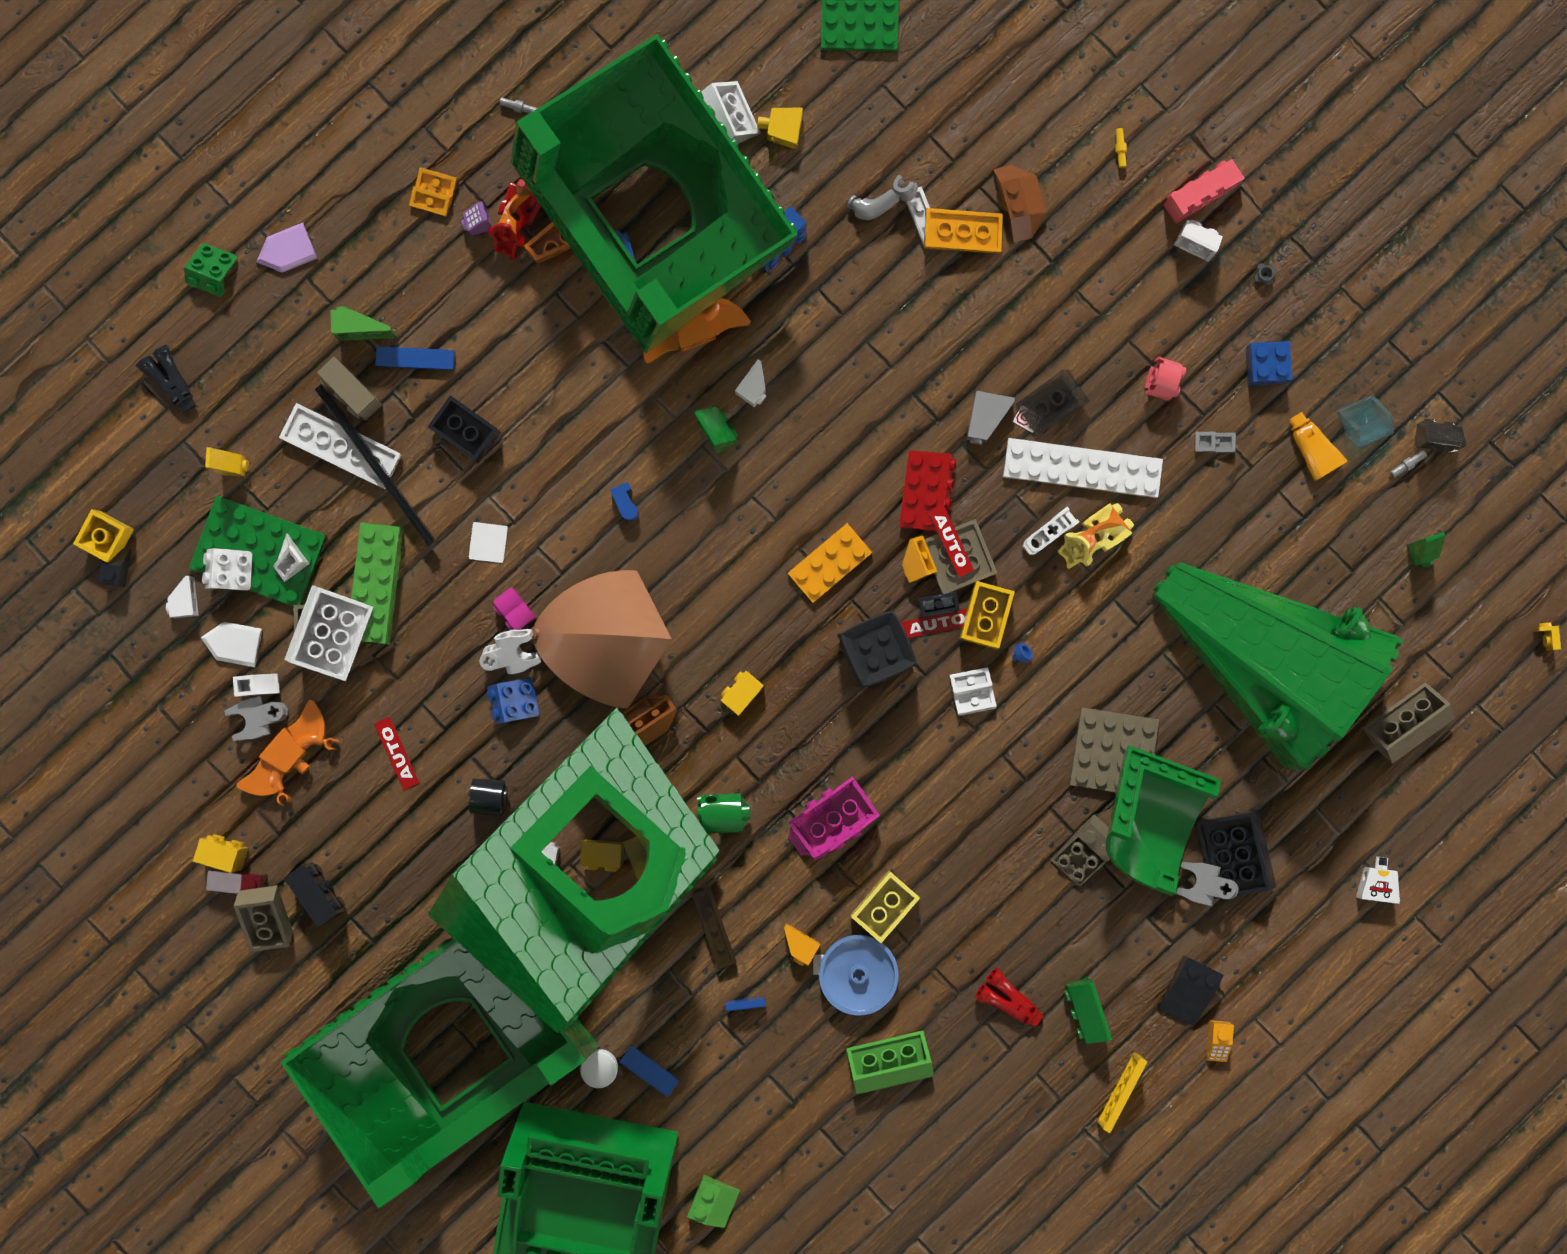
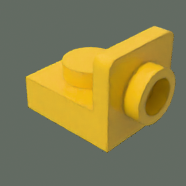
M1539 623V627L1533 628V632L1544 631L1543 645L1546 647V651L1561 649L1559 626H1552L1551 623Z

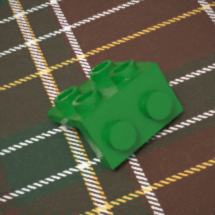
M206 243L201 244L184 267L185 284L221 297L224 294V278L236 263L237 256Z

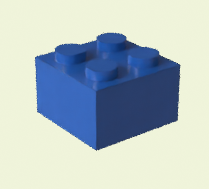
M1290 341L1250 343L1246 347L1248 386L1287 384L1292 381Z

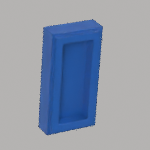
M765 997L726 1001V1011L766 1006Z

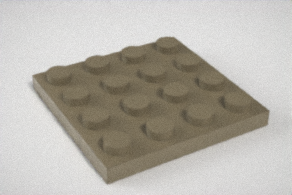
M1081 707L1069 785L1116 792L1122 760L1127 747L1130 745L1152 754L1155 753L1159 719Z

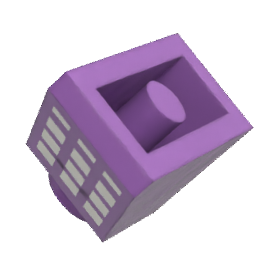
M482 201L463 212L464 219L461 222L464 231L468 230L471 236L487 232L492 227L488 211Z

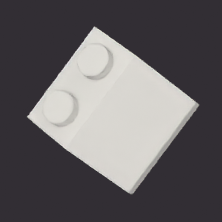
M1187 220L1174 245L1209 262L1217 253L1223 236L1218 235L1219 233L1214 229L1202 227L1195 220Z

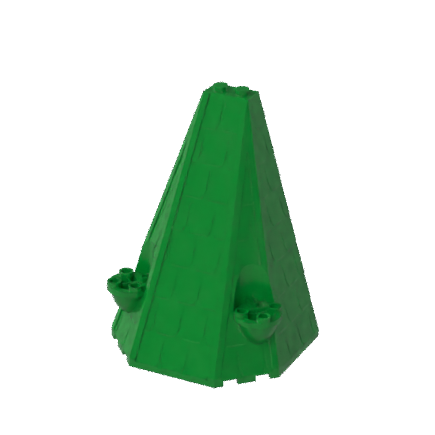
M1180 562L1174 566L1170 565L1164 573L1167 575L1163 581L1159 580L1153 588L1155 592L1152 596L1252 725L1280 764L1290 770H1308L1312 767V763L1317 757L1321 758L1330 750L1329 743L1339 742L1392 672L1393 667L1389 663L1390 661H1396L1399 653L1396 649L1403 643V640L1396 635L1370 627L1360 607L1348 608L1342 617H1338L1323 610Z

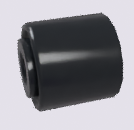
M473 778L469 800L470 814L502 816L507 806L508 787H506V782L503 780Z

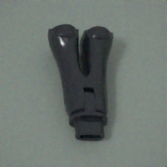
M167 344L157 348L152 355L166 371L169 380L152 356L141 359L135 365L157 384L165 396L176 408L179 407L183 414L196 406L192 399L194 396L177 369Z

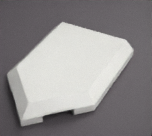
M223 622L202 636L201 639L216 660L255 667L263 629Z

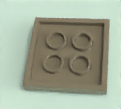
M976 519L954 527L974 568L973 571L961 577L958 576L939 534L925 539L938 571L934 575L942 594L955 591L997 574Z

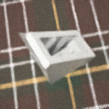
M288 533L283 542L278 560L273 565L284 582L310 564Z

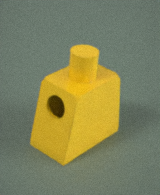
M771 108L770 118L758 117L757 128L768 130L767 140L797 149L803 108Z

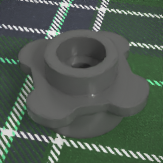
M1259 264L1254 280L1271 285L1276 269L1269 265Z

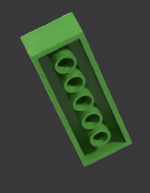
M360 522L351 599L373 607L360 642L390 645L404 529L401 527Z

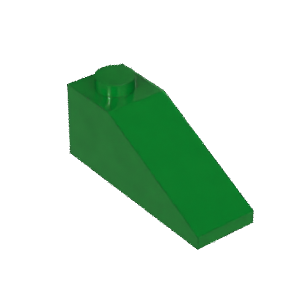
M1444 532L1407 544L1415 566L1422 565L1424 568L1433 565V560L1440 558L1445 539Z

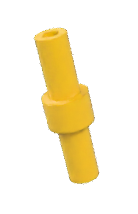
M1123 128L1115 129L1117 142L1115 144V152L1118 154L1119 168L1127 167L1125 154L1127 152V144L1124 143Z

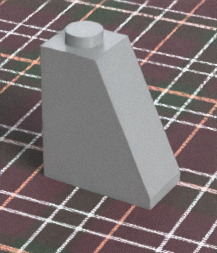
M976 391L966 439L976 445H982V442L986 443L1014 403L1015 398Z

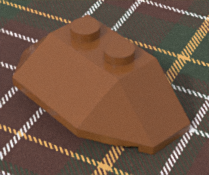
M1014 165L993 169L1013 244L1032 239L1047 213L1037 176Z
M668 695L645 696L623 711L622 714L635 734L638 735L646 746L669 730L677 709Z

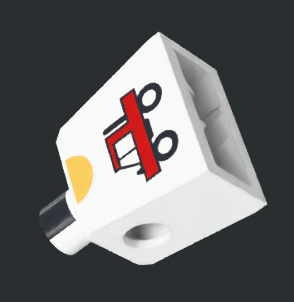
M1376 856L1375 868H1364L1356 898L1400 903L1398 872L1387 870L1388 858Z

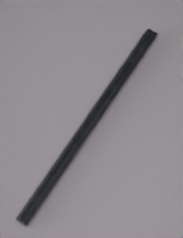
M320 384L315 388L316 393L321 397L320 399L328 407L333 417L335 416L336 421L345 430L347 436L352 440L363 458L365 457L366 462L372 467L374 473L379 477L400 509L402 508L403 513L409 518L427 546H432L437 540H434V536H431L433 534H430V530H427L429 528H426L427 526L423 524V520L420 521V516L416 515L417 512H415L414 508L412 509L413 506L409 505L410 502L404 499L405 496L401 495L403 493H400V489H397V485H394L396 483H393V479H390L391 477H389V473H386V469L383 470L384 467H382L381 463L379 464L380 461L374 458L373 452L369 450L370 448H367L369 446L365 444L366 442H363L365 440L360 438L362 436H359V432H356V428L352 426L353 424L348 420L349 418L345 417L346 415L338 407V403H335V399H332L333 397L328 393L329 391H327L326 387Z

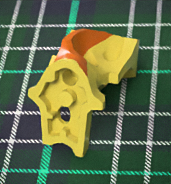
M1118 503L1114 505L1108 504L1084 521L1082 525L1086 526L1088 530L1078 533L1069 532L1064 535L1065 543L1058 550V553L1065 558L1068 569L1080 562L1087 567L1092 563V555L1096 550L1102 548L1103 551H1107L1132 534L1131 529L1134 524L1128 518L1124 521L1119 514L1123 511ZM1097 520V525L1094 526L1092 522ZM1109 535L1113 537L1112 541L1108 539Z

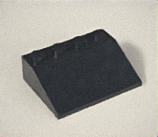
M1259 809L1196 822L1205 863L1221 867L1219 877L1235 881L1239 888L1237 896L1271 891L1276 887ZM1228 884L1226 887H1223V890L1226 891L1227 895V892H1231L1232 888H1229Z

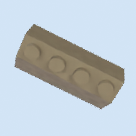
M1425 682L1364 726L1363 730L1378 751L1393 764L1454 720L1455 715L1452 705Z

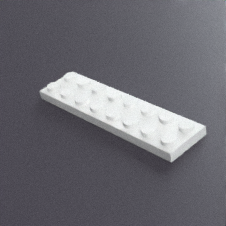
M1008 438L1003 477L1158 498L1163 459Z

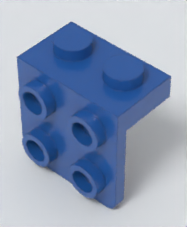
M531 678L498 683L487 687V698L491 703V717L495 725L539 715L535 689Z

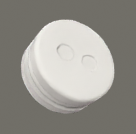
M596 1049L580 1067L582 1079L593 1088L607 1087L614 1081L618 1072V1063L615 1056L603 1049Z

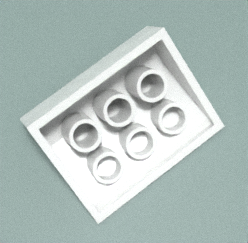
M312 585L284 660L346 681L373 607Z

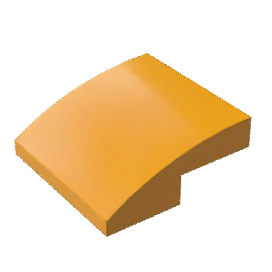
M420 167L416 185L413 186L409 206L447 216L458 178Z

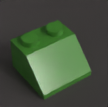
M703 1174L687 1217L704 1225L725 1228L740 1190Z

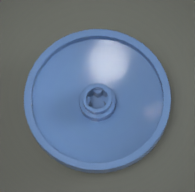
M850 935L836 941L824 954L819 968L820 985L827 1000L838 1010L851 1015H867L880 1010L891 1000L898 985V966L892 952L885 944L867 935Z

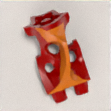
M521 179L516 184L510 183L505 198L498 210V215L502 216L497 224L488 230V234L494 240L495 252L505 253L511 260H515L518 246L523 247L525 245V238L521 235L523 228L527 225L532 226L539 213L544 210ZM528 209H530V210H532L533 212L527 213L526 211H527ZM513 215H517L519 217V221H516L513 218Z

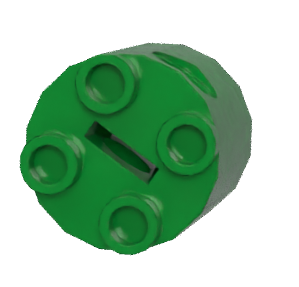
M741 793L697 795L699 823L707 834L743 832V828L750 820V806L741 797Z

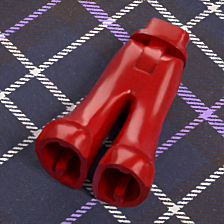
M998 968L993 969L987 976L986 982L997 988L1010 1000L1008 1001L985 983H982L977 990L975 999L992 1005L1012 1018L1026 1025L1030 1024L1035 1028L1043 1018V1014L1037 1011L1038 1008L1007 980L1001 970Z

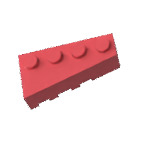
M1233 159L1228 162L1225 160L1215 166L1216 169L1211 172L1209 170L1204 172L1197 180L1188 182L1181 189L1172 192L1166 197L1167 200L1164 203V207L1175 224L1242 183L1245 178Z

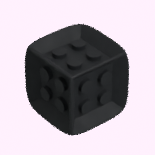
M893 609L837 634L844 655L861 690L918 665L904 628Z

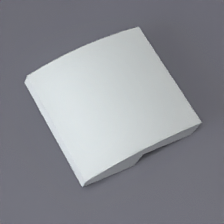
M988 667L950 675L958 716L996 709L997 706Z

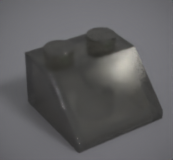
M1424 419V421L1417 424L1414 447L1453 453L1466 447V441L1462 427L1455 426L1456 423L1443 422V424L1436 423L1434 419Z

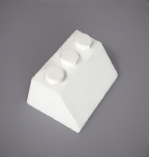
M738 81L711 83L701 91L705 103L713 108L715 117L725 125L727 134L737 144L761 133L759 128H757L756 121Z

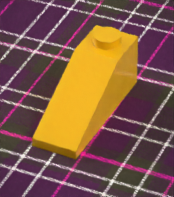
M209 447L206 450V468L221 475L245 477V472L249 469L247 457Z

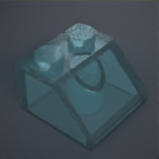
M1374 395L1338 409V414L1348 437L1358 448L1394 434L1392 414Z

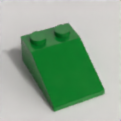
M711 407L694 412L697 423L716 454L737 443L735 437L738 435L733 426L728 427L725 422L728 419L722 409L718 411L717 407Z

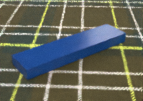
M378 346L376 349V367L454 371V350Z

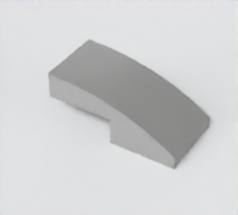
M1196 432L1195 452L1236 453V433Z

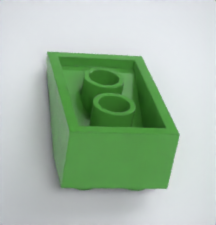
M341 306L336 307V310H331V333L339 341L398 338V334L390 326L348 309V307Z

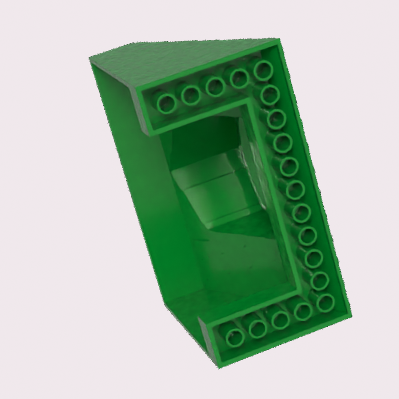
M658 34L516 122L510 161L645 354L782 253L798 235L795 225L787 220L783 208L773 200L772 192L764 187L760 175L752 170L748 158L738 150L737 142L729 137L725 125L717 120L713 108L705 103L702 92L694 87L690 75L682 70L678 58L670 53L668 44ZM646 166L665 174L680 188L690 209L691 228L688 232L637 264L592 199L641 167Z
M616 708L452 874L428 916L558 1033L562 1028L566 1030L618 970L653 933L656 927L717 860L715 855L719 852V849L703 829L695 815L690 811L674 785L670 783L660 766L655 762L638 735L635 734L623 714ZM593 797L630 829L647 851L645 867L638 882L630 890L618 897L594 901L584 889L582 890L551 859H548L542 853L545 847Z
M452 937L438 945L439 950L436 951L434 949L422 956V962L419 963L417 961L405 968L404 975L399 974L386 982L388 984L387 987L384 985L369 994L371 996L370 999L367 997L352 1006L354 1008L353 1011L350 1009L336 1017V1023L333 1021L319 1029V1035L316 1033L301 1042L302 1047L299 1045L284 1054L285 1059L280 1062L378 1208L413 1185L430 1168L548 1084H554L585 1062L599 1047L578 1018L566 1030L562 1028L556 1033ZM448 1002H471L509 1059L443 1105L405 1050L406 1043L417 1021L432 1008Z

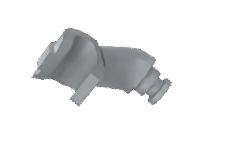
M898 174L893 183L894 190L890 189L875 199L864 198L862 200L853 195L849 199L847 207L855 212L857 218L872 220L889 210L899 202V199L902 201L912 200L917 194L918 185L917 182L913 181L909 182L907 187L901 188L904 180Z

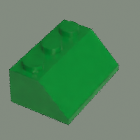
M1087 977L1065 984L1067 990H1064L1067 1002L1071 1001L1073 1009L1070 1012L1073 1021L1077 1020L1079 1028L1076 1031L1079 1039H1083L1086 1044L1111 1041L1112 1037L1094 982Z

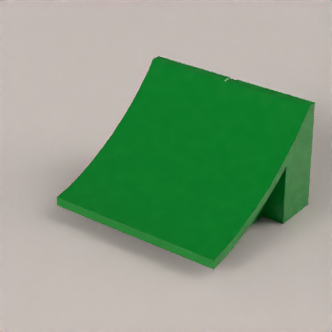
M523 1102L500 1165L497 1197H503L493 1254H655L678 1132Z

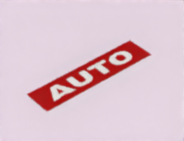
M944 504L929 510L928 513L958 576L961 577L973 571L974 568Z
M967 609L903 621L901 624L908 638L963 627Z
M387 717L374 723L403 790L419 784V780L391 718Z

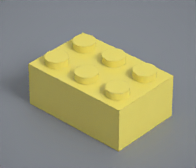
M888 871L850 916L882 943L920 897L892 872Z

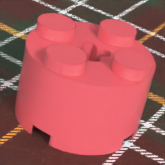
M1157 357L1154 360L1157 363L1155 368L1151 367L1147 375L1145 388H1148V390L1145 391V394L1170 401L1172 397L1179 395L1181 387L1178 385L1180 379H1183L1186 373V368L1182 367L1180 363Z

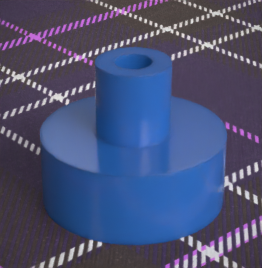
M1022 642L1014 647L1012 659L1015 662L1019 660L1021 663H1026L1033 658L1032 651L1026 643Z

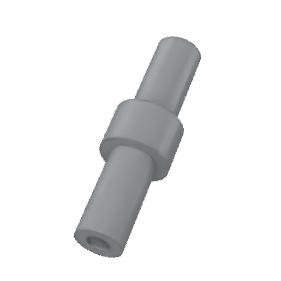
M502 97L499 103L502 106L514 109L518 113H531L537 109L536 107L526 105L523 101H512Z
M1422 450L1412 458H1406L1401 462V465L1390 471L1391 476L1395 478L1404 471L1413 469L1415 464L1427 457V454Z

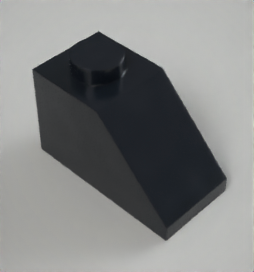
M123 548L109 563L102 561L98 583L125 587L131 549Z

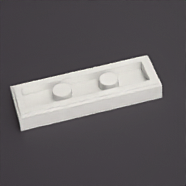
M919 187L916 196L912 200L906 201V204L924 246L925 210L930 207L922 187Z

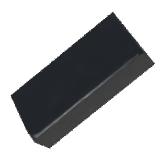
M956 591L918 598L921 618L960 610Z

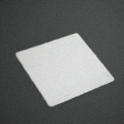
M473 522L469 559L503 563L508 527Z

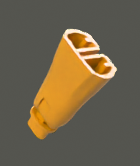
M1301 412L1289 419V422L1293 426L1291 430L1293 431L1296 444L1306 461L1314 481L1348 461L1313 422H1309L1310 419H1306Z

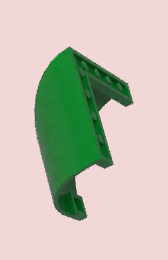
M1129 745L1125 750L1106 838V852L1112 863L1136 882L1164 894L1174 896L1179 878L1178 871L1189 835L1207 799L1215 800L1218 797L1221 780Z

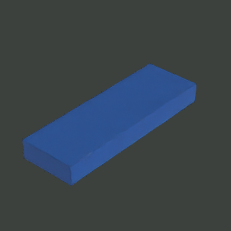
M632 1045L620 1061L621 1064L667 1097L679 1082L678 1078Z

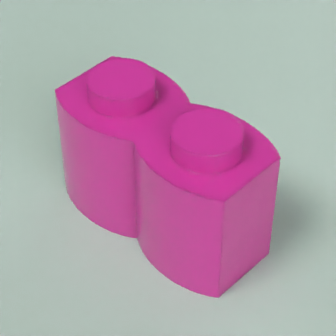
M510 587L493 601L495 604L494 610L499 616H505L507 619L505 624L510 630H523L537 619L513 587Z

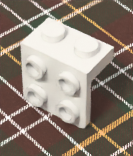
M212 548L204 553L203 563L206 565L202 576V583L205 584L204 589H250L252 553L250 551Z

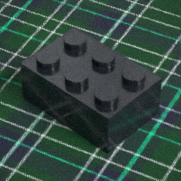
M451 395L427 426L431 431L478 464L501 434L496 427Z
M311 862L303 864L284 879L318 928L328 924L345 912L346 909L344 908L345 903L340 896L337 897L333 892L334 887L331 882L325 880L322 876L323 871L320 866Z

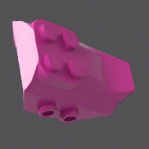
M853 777L833 791L831 788L827 789L821 794L823 798L817 802L815 799L805 805L806 810L788 822L791 826L788 838L800 855L812 856L816 861L834 849L839 851L846 845V840L849 838L854 840L862 834L861 830L880 816L873 803Z

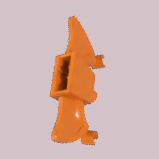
M720 298L647 354L644 353V360L649 364L666 352L679 350V344L682 352L715 340V334L719 335L726 329L749 326L750 320L736 304Z
M313 700L307 702L301 716L295 723L288 728H283L259 755L261 759L255 770L240 780L236 785L237 788L247 793L261 796L278 793L277 802L284 806L282 803L283 798L286 797L289 803L292 800L290 796L283 792L282 779L285 773H291L294 768L302 775L309 769L310 765L303 760L308 753L306 749L311 745H325L329 750H337L332 748L331 743L333 741L339 742V740L334 738L325 739V721L319 707Z

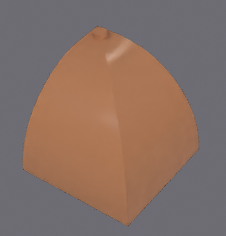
M635 570L607 572L573 585L556 597L544 609L531 628L534 634L532 641L540 657L563 682L593 700L627 709L672 640L644 583Z

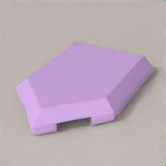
M300 223L268 236L256 262L283 273L318 258L304 223Z

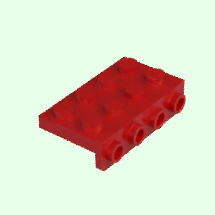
M909 450L899 523L900 528L937 532L928 511L941 504H944L947 513L951 509L952 499L949 497L950 490L954 488L952 474L957 466V461L952 454Z

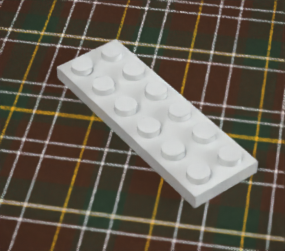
M298 403L295 404L279 436L280 439L383 489L386 488L339 423ZM360 434L359 436H362L360 438H363L362 440H365L363 442H366L365 444L369 446L367 448H370L369 450L375 455L374 458L380 461L379 464L383 465V470L386 469V473H389L388 475L391 477L402 454Z

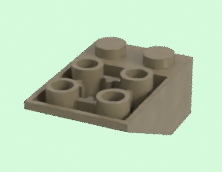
M1094 814L1054 855L1051 861L1080 887L1110 859L1105 846L1109 827Z

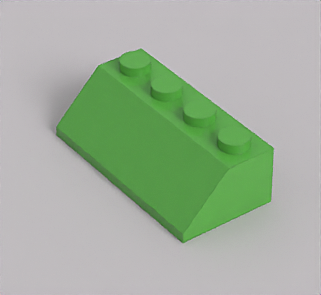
M923 1030L846 1048L857 1094L934 1076Z

